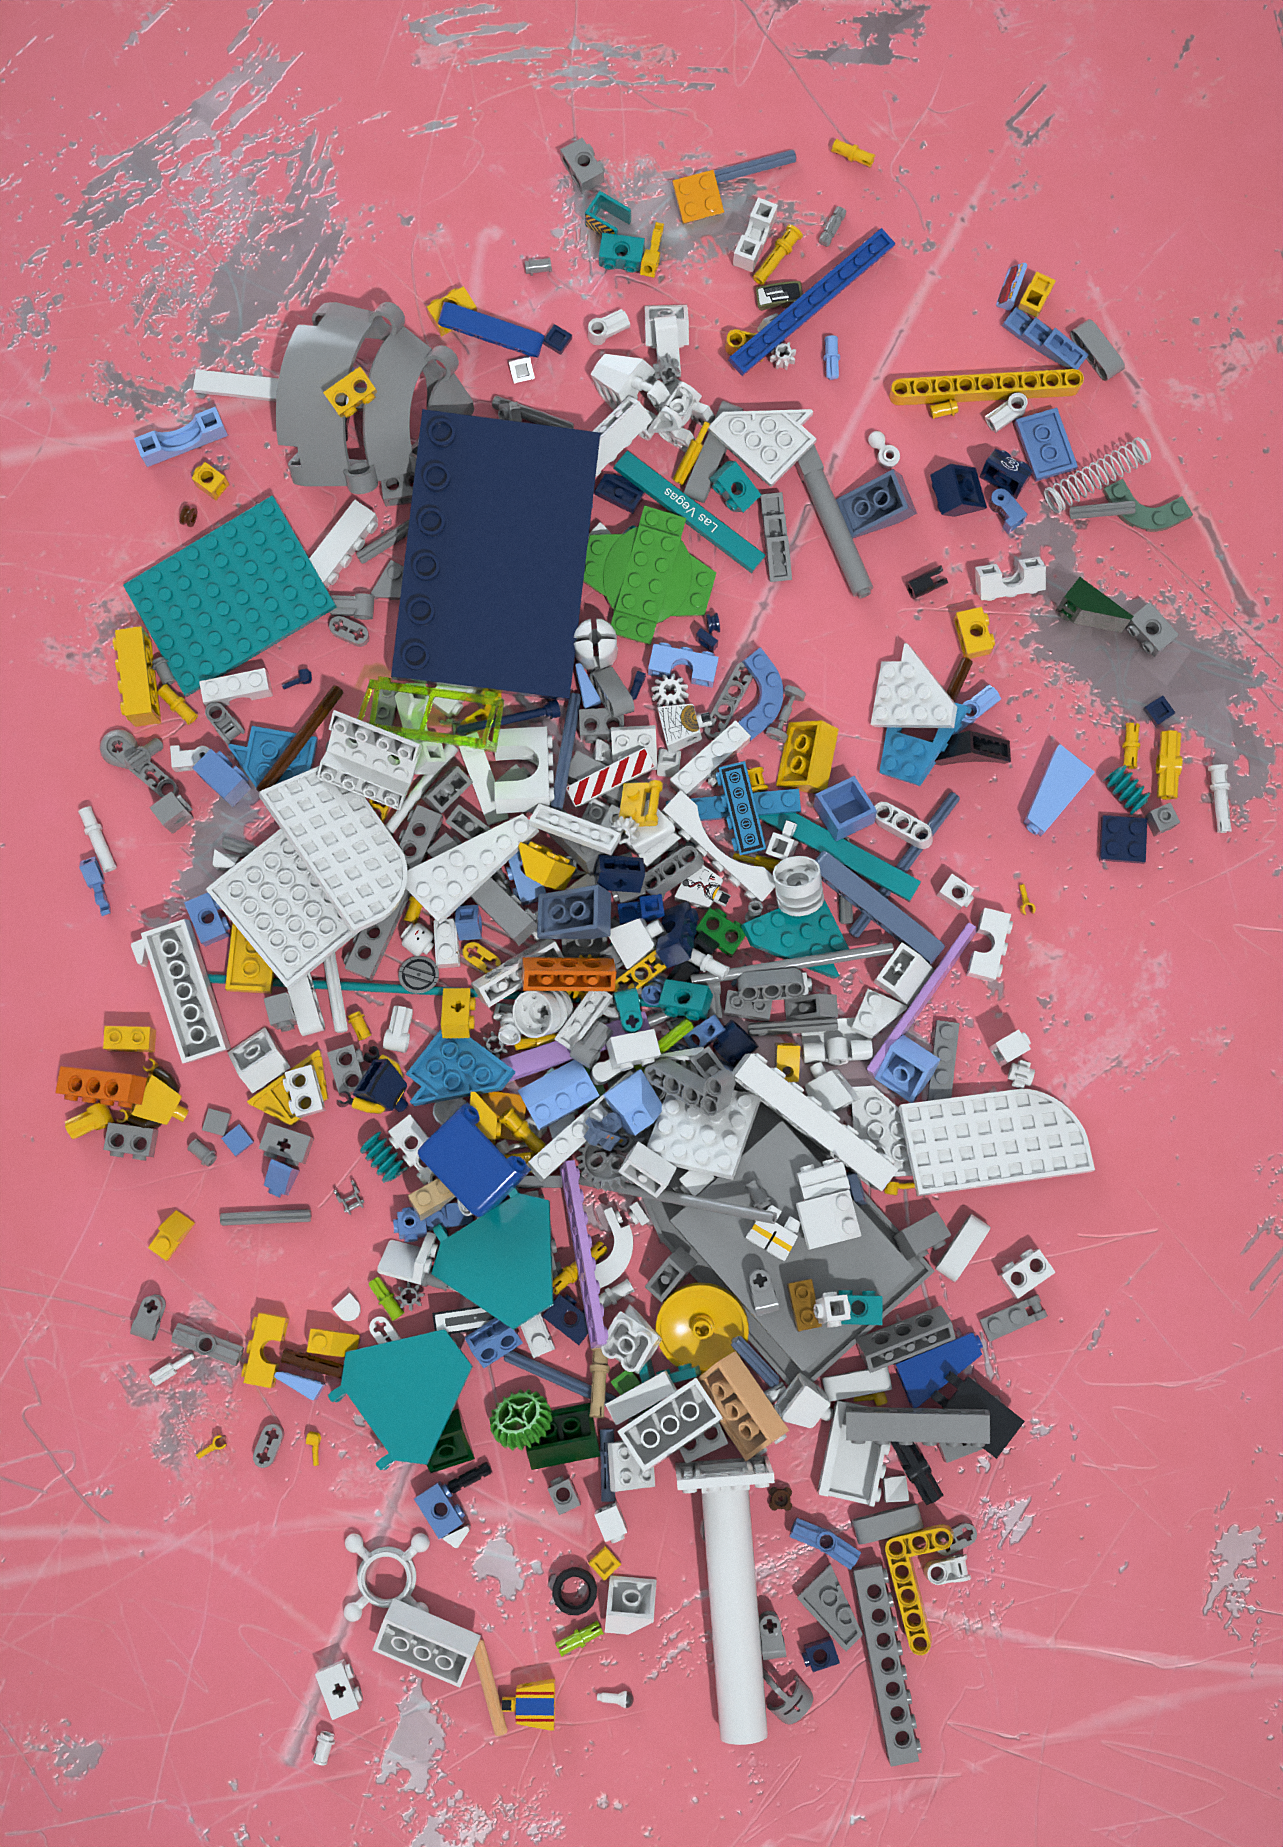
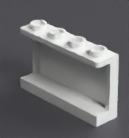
M836 1400L817 1493L822 1496H832L874 1507L875 1502L880 1500L881 1488H878L880 1478L883 1479L885 1476L886 1465L883 1464L884 1455L889 1454L891 1441H889V1444L879 1445L875 1444V1441L853 1444L851 1440H846V1407L868 1406Z

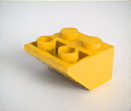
M532 841L529 844L520 842L518 847L525 875L543 886L561 891L565 890L576 869L575 866L569 864L570 859L553 853L552 849L542 844L538 845Z

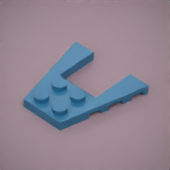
M955 703L958 707L954 728H938L933 742L902 734V728L887 727L879 773L920 787L936 764L935 759L941 751L944 752L948 746V740L954 732L957 733L962 725L961 721L967 713L970 714L972 709L969 706Z

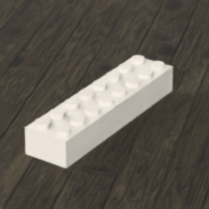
M753 1053L743 1056L732 1071L738 1084L751 1094L760 1096L762 1103L832 1158H836L837 1162L843 1161L844 1167L853 1172V1174L857 1173L860 1180L874 1190L883 1191L898 1171V1168L894 1166L895 1161L886 1154L877 1153L875 1151L877 1147L867 1139L858 1138L857 1135L859 1133L854 1128L839 1123L841 1118L832 1111L828 1112L820 1108L823 1104L812 1096L806 1097L802 1094L804 1091L802 1087L795 1082H787L784 1079L786 1075L776 1067L769 1068L766 1065L768 1061L760 1054Z

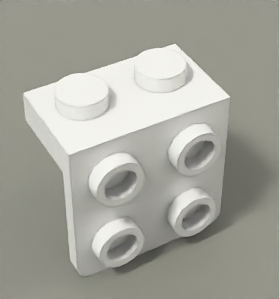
M427 1232L421 1247L390 1240L380 1260L377 1272L421 1285L425 1273H429L431 1269V1259L436 1257L439 1244H435L436 1235Z

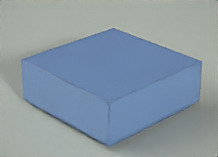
M238 1124L221 1138L236 1157L254 1143L241 1124Z

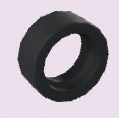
M578 1567L563 1570L557 1576L553 1585L552 1597L555 1605L568 1615L586 1613L594 1605L597 1598V1584L594 1577L587 1570ZM571 1577L583 1579L589 1588L587 1599L577 1606L566 1603L561 1595L563 1583Z

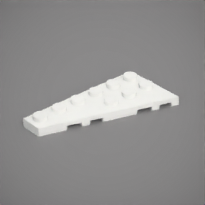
M521 814L407 870L406 889L441 924L519 851L518 845L520 842L527 844L539 830L529 826V819L524 814Z

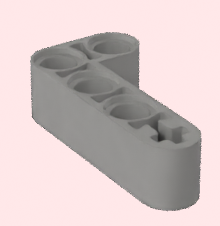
M666 1057L660 1058L645 1068V1077L651 1084L708 1116H714L730 1105L735 1086V1077L727 1069H722L708 1079H704Z

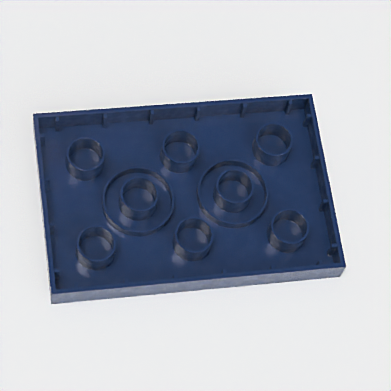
M422 409L391 672L392 680L569 701L575 657L574 643L577 638H574V634L579 623L600 432Z

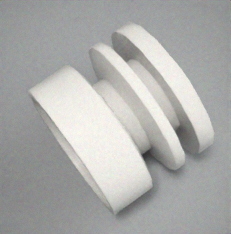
M794 856L780 861L775 866L773 878L777 903L783 913L790 916H804L817 911L822 906L824 894L819 864L814 859L806 856Z
M526 991L517 997L513 1005V1020L516 1027L522 1034L530 1038H539L560 1032L573 1014L572 1001L565 991Z

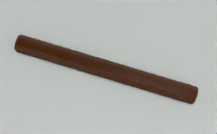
M332 686L256 787L258 792L278 782L344 692L340 687Z

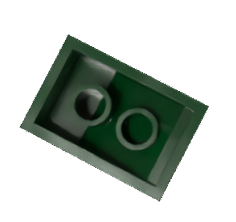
M1081 577L1078 578L1066 593L1056 609L1059 612V616L1066 621L1070 620L1075 624L1120 633L1123 632L1134 617Z

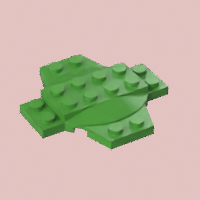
M644 505L638 527L627 531L625 534L590 535L583 582L607 598L609 606L614 611L611 625L615 629L617 636L651 645L656 624L663 622L670 616L705 615L716 572L688 553L685 544L681 540L686 522L685 517Z

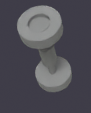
M787 685L783 691L784 695L789 697L790 700L782 710L778 727H768L765 733L770 739L785 743L788 735L781 731V729L789 719L793 709L791 707L793 701H804L806 696L804 691Z

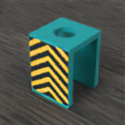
M601 191L598 192L585 211V226L600 235L602 233L618 235L616 227L596 216L600 209L607 211L627 224L631 223V209Z

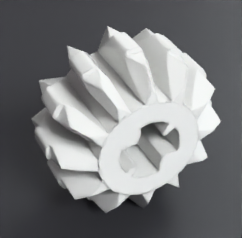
M666 674L662 675L663 682L659 679L655 680L656 686L652 687L651 691L655 693L652 696V700L658 701L657 707L685 704L683 699H687L689 694L685 692L688 689V685L682 684V677L675 680V674H671V679H668ZM666 690L669 692L674 690V695L671 693L666 695Z

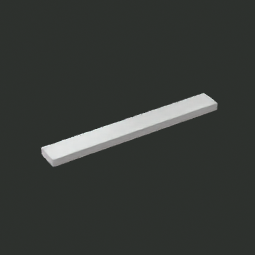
M196 369L193 391L194 393L276 402L279 378ZM355 387L357 393H364L366 388ZM364 403L356 407L357 411H363Z

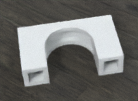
M547 726L494 729L496 761L522 759L530 761L538 767L536 772L526 779L494 782L497 814L534 812L538 804L550 807V801L554 800V788H550V784L554 783L553 770H549V766H553V752L549 753V749H553L552 735H548Z

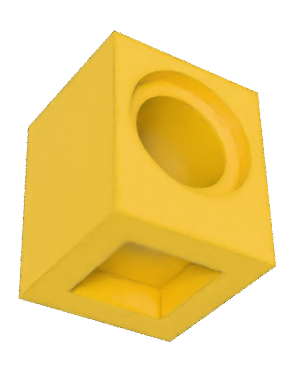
M206 462L195 469L191 478L196 487L215 501L229 486L226 477ZM213 477L210 483H204L205 479Z

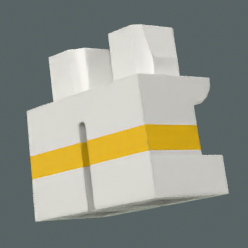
M770 1205L767 1211L776 1212L777 1219L782 1212L773 1205ZM790 1216L784 1227L776 1222L775 1224L756 1221L745 1239L764 1249L775 1231L776 1233L765 1251L784 1262L798 1237L796 1234L801 1222Z

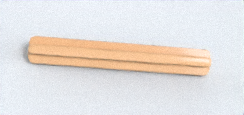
M482 1639L478 1642L474 1658L495 1736H501L507 1733V1726L485 1643Z

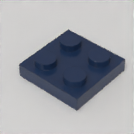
M1103 815L1101 817L1099 861L1144 864L1146 862L1148 819Z

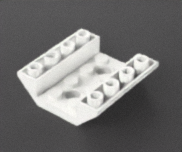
M334 710L329 725V730L332 732L327 751L320 762L317 778L400 811L412 783L422 746ZM349 738L356 740L357 743L351 742ZM391 755L399 757V760L394 759Z

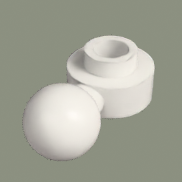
M874 431L869 435L868 442L872 448L879 450L877 455L878 463L883 468H893L900 459L899 450L893 445H885V435L880 431ZM886 453H891L893 458L888 459Z

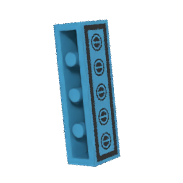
M745 761L719 767V772L715 774L718 786L723 785L725 794L721 795L723 807H728L730 816H727L726 819L729 830L734 829L736 837L732 838L734 851H739L740 855L766 849Z

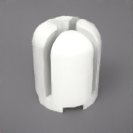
M596 618L597 629H592L591 619L583 621L578 625L574 634V638H577L574 643L576 662L582 664L583 668L588 672L610 667L617 659L616 631L610 623L603 619ZM593 646H598L599 656L593 655Z

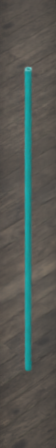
M207 974L210 983L226 984L227 975ZM273 978V987H286L279 978ZM312 980L315 989H328L326 980ZM340 981L341 990L443 996V988H457L434 986L424 993H412L403 988L401 984ZM470 988L471 997L479 998L474 988ZM515 991L504 999L516 1000L521 993L526 991ZM573 994L569 995L572 1003H581V998L573 1001ZM639 997L640 1007L661 1008L659 1005H649L643 998Z

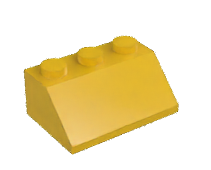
M822 720L789 722L786 733L788 738L784 743L776 786L786 789H799V791L807 793H819L827 789L839 729Z

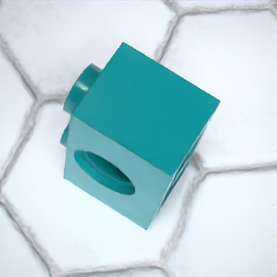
M602 233L599 266L608 270L623 269L630 273L640 272L645 250V238ZM620 252L626 253L625 256H618L617 254Z
M727 461L709 478L713 483L712 488L714 491L724 497L726 506L732 512L744 513L761 496V493L736 461ZM733 483L736 484V491L734 494L731 491V486Z
M665 979L658 1004L663 1013L670 1017H677L679 1015L694 1021L699 1019L707 1020L713 994L709 986ZM690 999L687 1003L681 1004L684 1000Z
M838 1290V1295H847L850 1309L852 1303L857 1300L861 1301L864 1306L862 1313L857 1315L851 1310V1319L841 1321V1324L882 1325L883 1296H877V1291H862V1295H853V1290Z

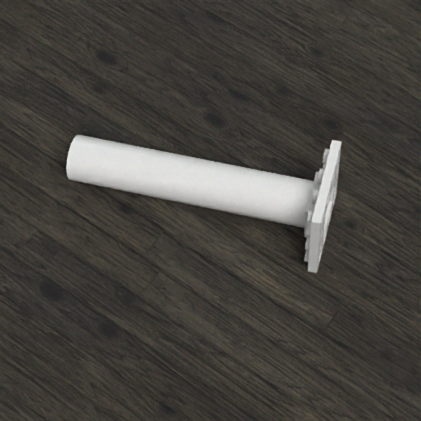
M768 1456L752 1457L748 1461H745L744 1458L693 1461L687 1464L685 1462L675 1463L678 1490H682L683 1493H695L697 1489H701L720 1739L722 1742L734 1745L757 1743L767 1738L768 1730L749 1490L750 1485L755 1484L756 1488L769 1487V1483H775L774 1472Z

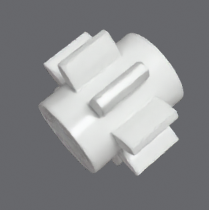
M790 342L787 344L781 343L771 352L773 355L770 356V362H775L776 369L780 367L787 370L789 364H795L793 356L796 355V349L791 350Z
M620 816L617 822H614L611 826L613 830L621 833L620 845L626 842L631 845L634 839H637L640 835L636 831L639 823H636L631 816L626 819Z
M1020 1060L1018 1064L1012 1063L1008 1073V1079L1013 1080L1012 1086L1022 1089L1025 1085H1031L1035 1069L1030 1068V1062Z

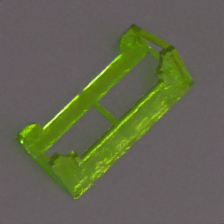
M378 676V680L370 679L357 718L358 720H363L373 689L374 694L368 724L406 739L469 747L496 753L504 699L498 697V693L485 691V694L481 695L391 682V678ZM380 689L429 696L418 730L375 724ZM434 698L492 705L483 737L480 739L425 731ZM497 709L493 741H489L488 736Z

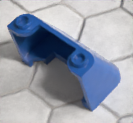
M467 1102L418 1149V1155L473 1215L481 1217L498 1206L531 1169L521 1157L510 1156L506 1158L477 1128L476 1124L480 1121L479 1113L476 1108Z

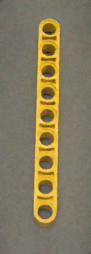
M1077 369L900 378L893 382L889 398L895 405L945 403L949 402V399H952V401L956 400L957 402L1009 400V397L1014 393H1022L1027 399L1074 396L1080 390L1084 382V376ZM1068 380L1075 381L1077 385H1071ZM1051 381L1055 386H1049L1046 382ZM1025 383H1031L1034 387H1027ZM1003 384H1009L1012 386V388L1007 389L1003 386ZM982 385H988L991 389L985 390L982 388ZM960 386L968 387L969 391H963ZM944 387V388H946L948 391H947V392H941L938 388ZM922 388L926 393H919L917 389ZM895 390H902L905 394H897Z

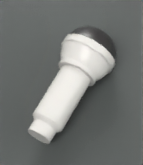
M623 1691L619 1694L602 1692L597 1694V1701L614 1703L623 1708H629L633 1704L634 1697L628 1691Z

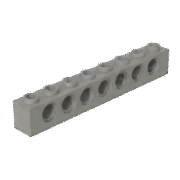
M417 805L415 810H411L407 819L409 825L406 830H402L398 842H401L399 847L405 856L408 870L426 861L429 855L427 850L433 845L444 821L442 814ZM417 827L426 828L422 836L414 835ZM415 847L417 851L413 856H406L405 851L407 848ZM406 888L402 900L389 917L355 935L353 939L354 948L352 952L347 953L344 959L345 969L348 972L373 981L411 895ZM373 928L380 929V934L376 938L369 937V932ZM369 948L371 949V955L366 959L360 958L361 950Z
M880 1563L853 1567V1578L888 1762L891 1767L919 1762L918 1754L922 1753L919 1738L915 1739L913 1729H917L915 1715L910 1714L908 1706L912 1704L910 1690H905L904 1680L908 1678L905 1665H901L899 1656L903 1655L901 1642L900 1640L896 1641L894 1633L898 1631L896 1617H891L890 1607H894L891 1592L887 1593L885 1583H889L887 1569H882ZM873 1584L878 1585L880 1588L879 1593L876 1596H869L867 1593L869 1586ZM875 1609L884 1610L882 1619L874 1620L872 1618V1613ZM881 1633L889 1635V1639L885 1644L877 1643V1636ZM886 1657L893 1659V1665L888 1669L881 1667V1662ZM890 1682L898 1683V1688L893 1693L886 1691V1686ZM896 1706L902 1707L903 1712L899 1717L891 1716L892 1708ZM899 1731L907 1732V1738L902 1742L895 1740V1736Z

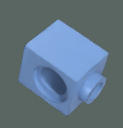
M478 905L459 906L456 909L455 925L459 941L482 939V918Z

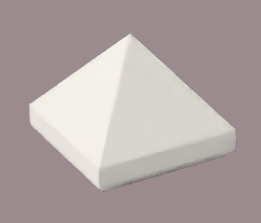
M596 739L592 757L607 766L611 765L612 746L600 739Z
M496 1003L493 1018L501 1022L503 1015L513 1013L512 1004Z

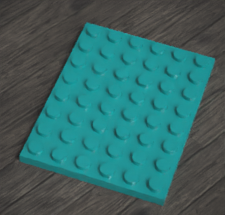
M273 495L123 584L161 655L165 660L169 661L167 664L186 697L201 689L199 681L219 678L337 608Z

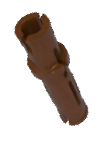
M285 1348L281 1358V1363L300 1367V1370L305 1371L307 1369L342 1379L344 1365L311 1356L309 1352L304 1354Z

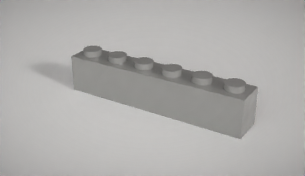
M445 833L427 852L434 858L462 844V842L456 836L451 838ZM490 877L470 897L520 946L537 930L538 925L534 921L536 916L528 908L524 911L520 907L522 902L514 894L509 896L505 892L507 887L499 879L494 881Z
M847 1406L846 1440H851L853 1444L875 1441V1444L886 1445L889 1444V1441L899 1442L900 1445H912L913 1442H922L926 1446L946 1443L947 1446L956 1447L960 1446L961 1443H970V1446L983 1447L985 1444H990L989 1410Z

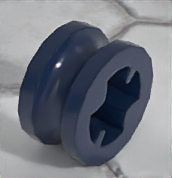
M714 613L713 616L706 614L709 634H712L713 631L720 632L718 613Z

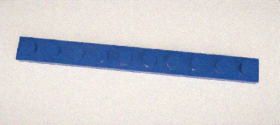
M882 228L731 355L728 361L741 376L745 375L889 252L896 243Z

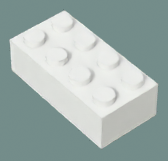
M695 1378L617 1432L645 1473L723 1420V1417L698 1379Z
M393 1598L381 1625L373 1651L460 1688L481 1635Z

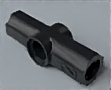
M891 1441L893 1449L903 1464L901 1466L910 1482L914 1483L923 1502L929 1505L944 1496L931 1474L932 1470L922 1453H919L915 1443L913 1442L912 1445H900L899 1442Z

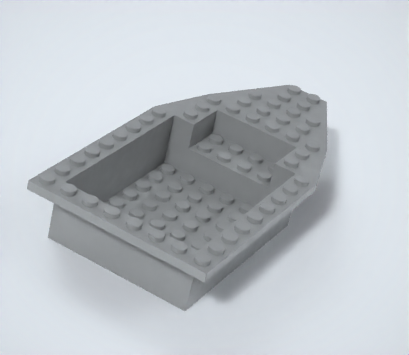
M677 1060L676 1063L681 1065V1061ZM685 1060L686 1065H689L690 1062ZM635 1068L630 1069L632 1073L636 1072ZM630 1070L622 1072L607 1082L609 1089ZM736 1082L734 1086L735 1091L751 1094ZM653 1085L652 1088L658 1097L661 1096L662 1089ZM760 1102L734 1179L730 1180L714 1176L716 1180L697 1197L754 1208L753 1205L755 1203L745 1185L759 1179L767 1197L771 1198V1205L782 1211L776 1223L784 1227L789 1216L800 1222L796 1203L803 1202L796 1178V1173L801 1172L800 1167L813 1164L815 1169L822 1167L823 1161L834 1158L768 1106ZM648 1129L646 1132L642 1130L648 1142L653 1129ZM677 1167L668 1186L664 1190L684 1194L679 1188L682 1185L679 1179L689 1170ZM865 1192L867 1204L858 1206L852 1199L861 1237L808 1250L800 1224L796 1234L798 1237L784 1262L765 1251L774 1237L775 1231L764 1249L745 1239L756 1222L755 1220L642 1198L661 1241L672 1253L681 1246L697 1261V1264L689 1272L696 1281L719 1285L738 1298L748 1317V1340L788 1386L798 1373L803 1374L814 1382L857 1343V1338L865 1336L875 1325L842 1324V1326L827 1328V1323H824L822 1327L798 1332L796 1331L787 1283L812 1279L816 1300L823 1298V1293L837 1292L838 1295V1290H853V1295H862V1291H877V1296H883V1319L935 1272L924 1258L916 1260L914 1257L908 1261L905 1259L893 1238L900 1231ZM760 1268L765 1270L771 1278L780 1311L756 1316L748 1277L752 1270ZM760 1273L756 1274L757 1278L753 1280V1283H757L759 1286H762V1281L766 1280V1277H762ZM859 1300L854 1301L851 1305L852 1312L856 1315L862 1313L864 1309L862 1302Z

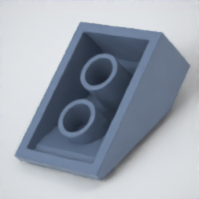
M894 469L836 499L852 538L898 524L917 514L903 476Z
M600 885L538 895L537 938L596 939L611 935V893Z

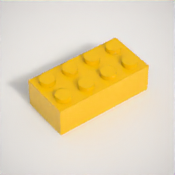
M142 626L115 630L116 638H113V647L118 653V659H115V666L117 672H120L121 680H118V690L123 695V702H120L122 715H125L127 720L135 727L162 723L157 694L156 672L152 669V661L154 660L152 639Z

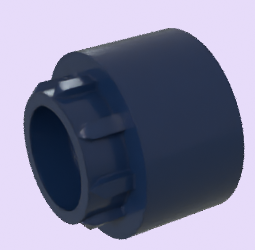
M732 1019L724 1026L726 1030L717 1036V1040L713 1043L716 1051L731 1065H736L745 1054H752L759 1047L754 1039Z

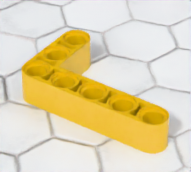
M946 1524L925 1527L913 1532L890 1537L885 1546L909 1647L916 1655L928 1653L932 1644V1636L912 1556L949 1548L954 1538V1532ZM939 1531H944L948 1534L949 1540L947 1542H940L936 1534ZM914 1537H923L926 1545L924 1547H917L913 1542ZM894 1541L900 1542L903 1550L901 1552L893 1551L891 1543ZM899 1565L906 1566L909 1574L906 1576L899 1575L896 1567ZM911 1589L915 1594V1598L911 1600L906 1599L902 1591ZM917 1613L921 1621L919 1623H912L908 1615ZM923 1637L927 1645L919 1647L915 1644L914 1639Z

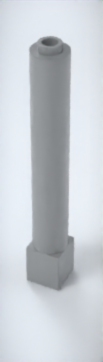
M813 445L794 465L802 483L804 482L850 590L854 597L858 596L861 599L871 594L873 585L824 474L822 461L815 445Z

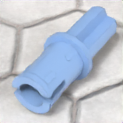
M830 335L824 338L825 355L823 360L826 361V377L829 380H834L839 377L838 361L840 360V355L838 354V337Z

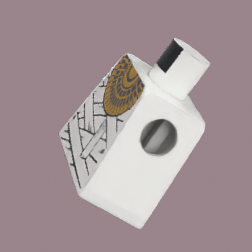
M693 704L657 707L669 753L700 741L702 737L699 728L712 725L709 712L696 715Z

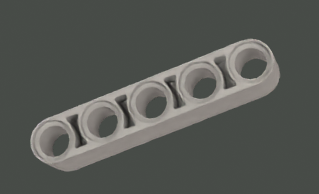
M722 401L715 419L722 412L743 411V408ZM710 432L707 435L684 491V494L702 503H705L713 485L709 478L720 468L728 449Z

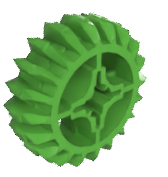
M521 1389L517 1394L511 1392L508 1398L503 1396V1402L496 1403L497 1409L491 1410L492 1417L489 1418L490 1430L495 1440L501 1443L504 1448L509 1447L512 1451L517 1447L522 1451L526 1445L531 1448L532 1443H539V1438L546 1437V1430L551 1429L550 1422L553 1421L551 1408L547 1400L537 1391L533 1393L530 1389L525 1393Z

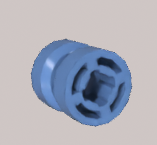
M657 975L642 989L641 996L647 1004L659 1005L665 983L664 977Z

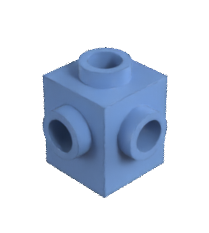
M413 1207L403 1208L402 1212H397L398 1219H393L394 1233H399V1240L404 1239V1242L418 1241V1238L426 1237V1218L420 1221Z

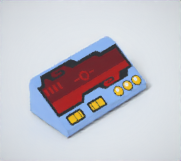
M1021 263L1008 269L996 303L997 307L1009 311L1012 310L1028 266L1027 263Z

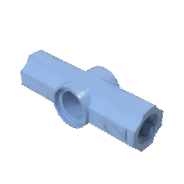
M989 684L970 700L962 704L969 706L973 710L974 716L965 715L961 721V727L957 733L954 732L953 734H958L967 726L973 724L977 718L1001 700L998 691Z

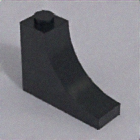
M974 731L953 734L948 740V746L944 752L941 751L935 759V765L940 766L964 762L1006 764L1011 762L1010 741Z

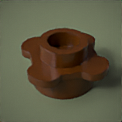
M772 1487L769 1490L771 1495L769 1507L771 1510L784 1509L789 1511L792 1508V1503L790 1502L792 1490L789 1487L784 1489ZM783 1497V1500L779 1501L778 1498Z

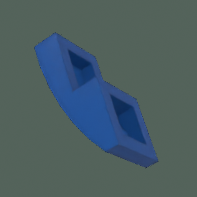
M662 894L641 896L638 902L617 904L620 925L639 918L650 922L665 916Z

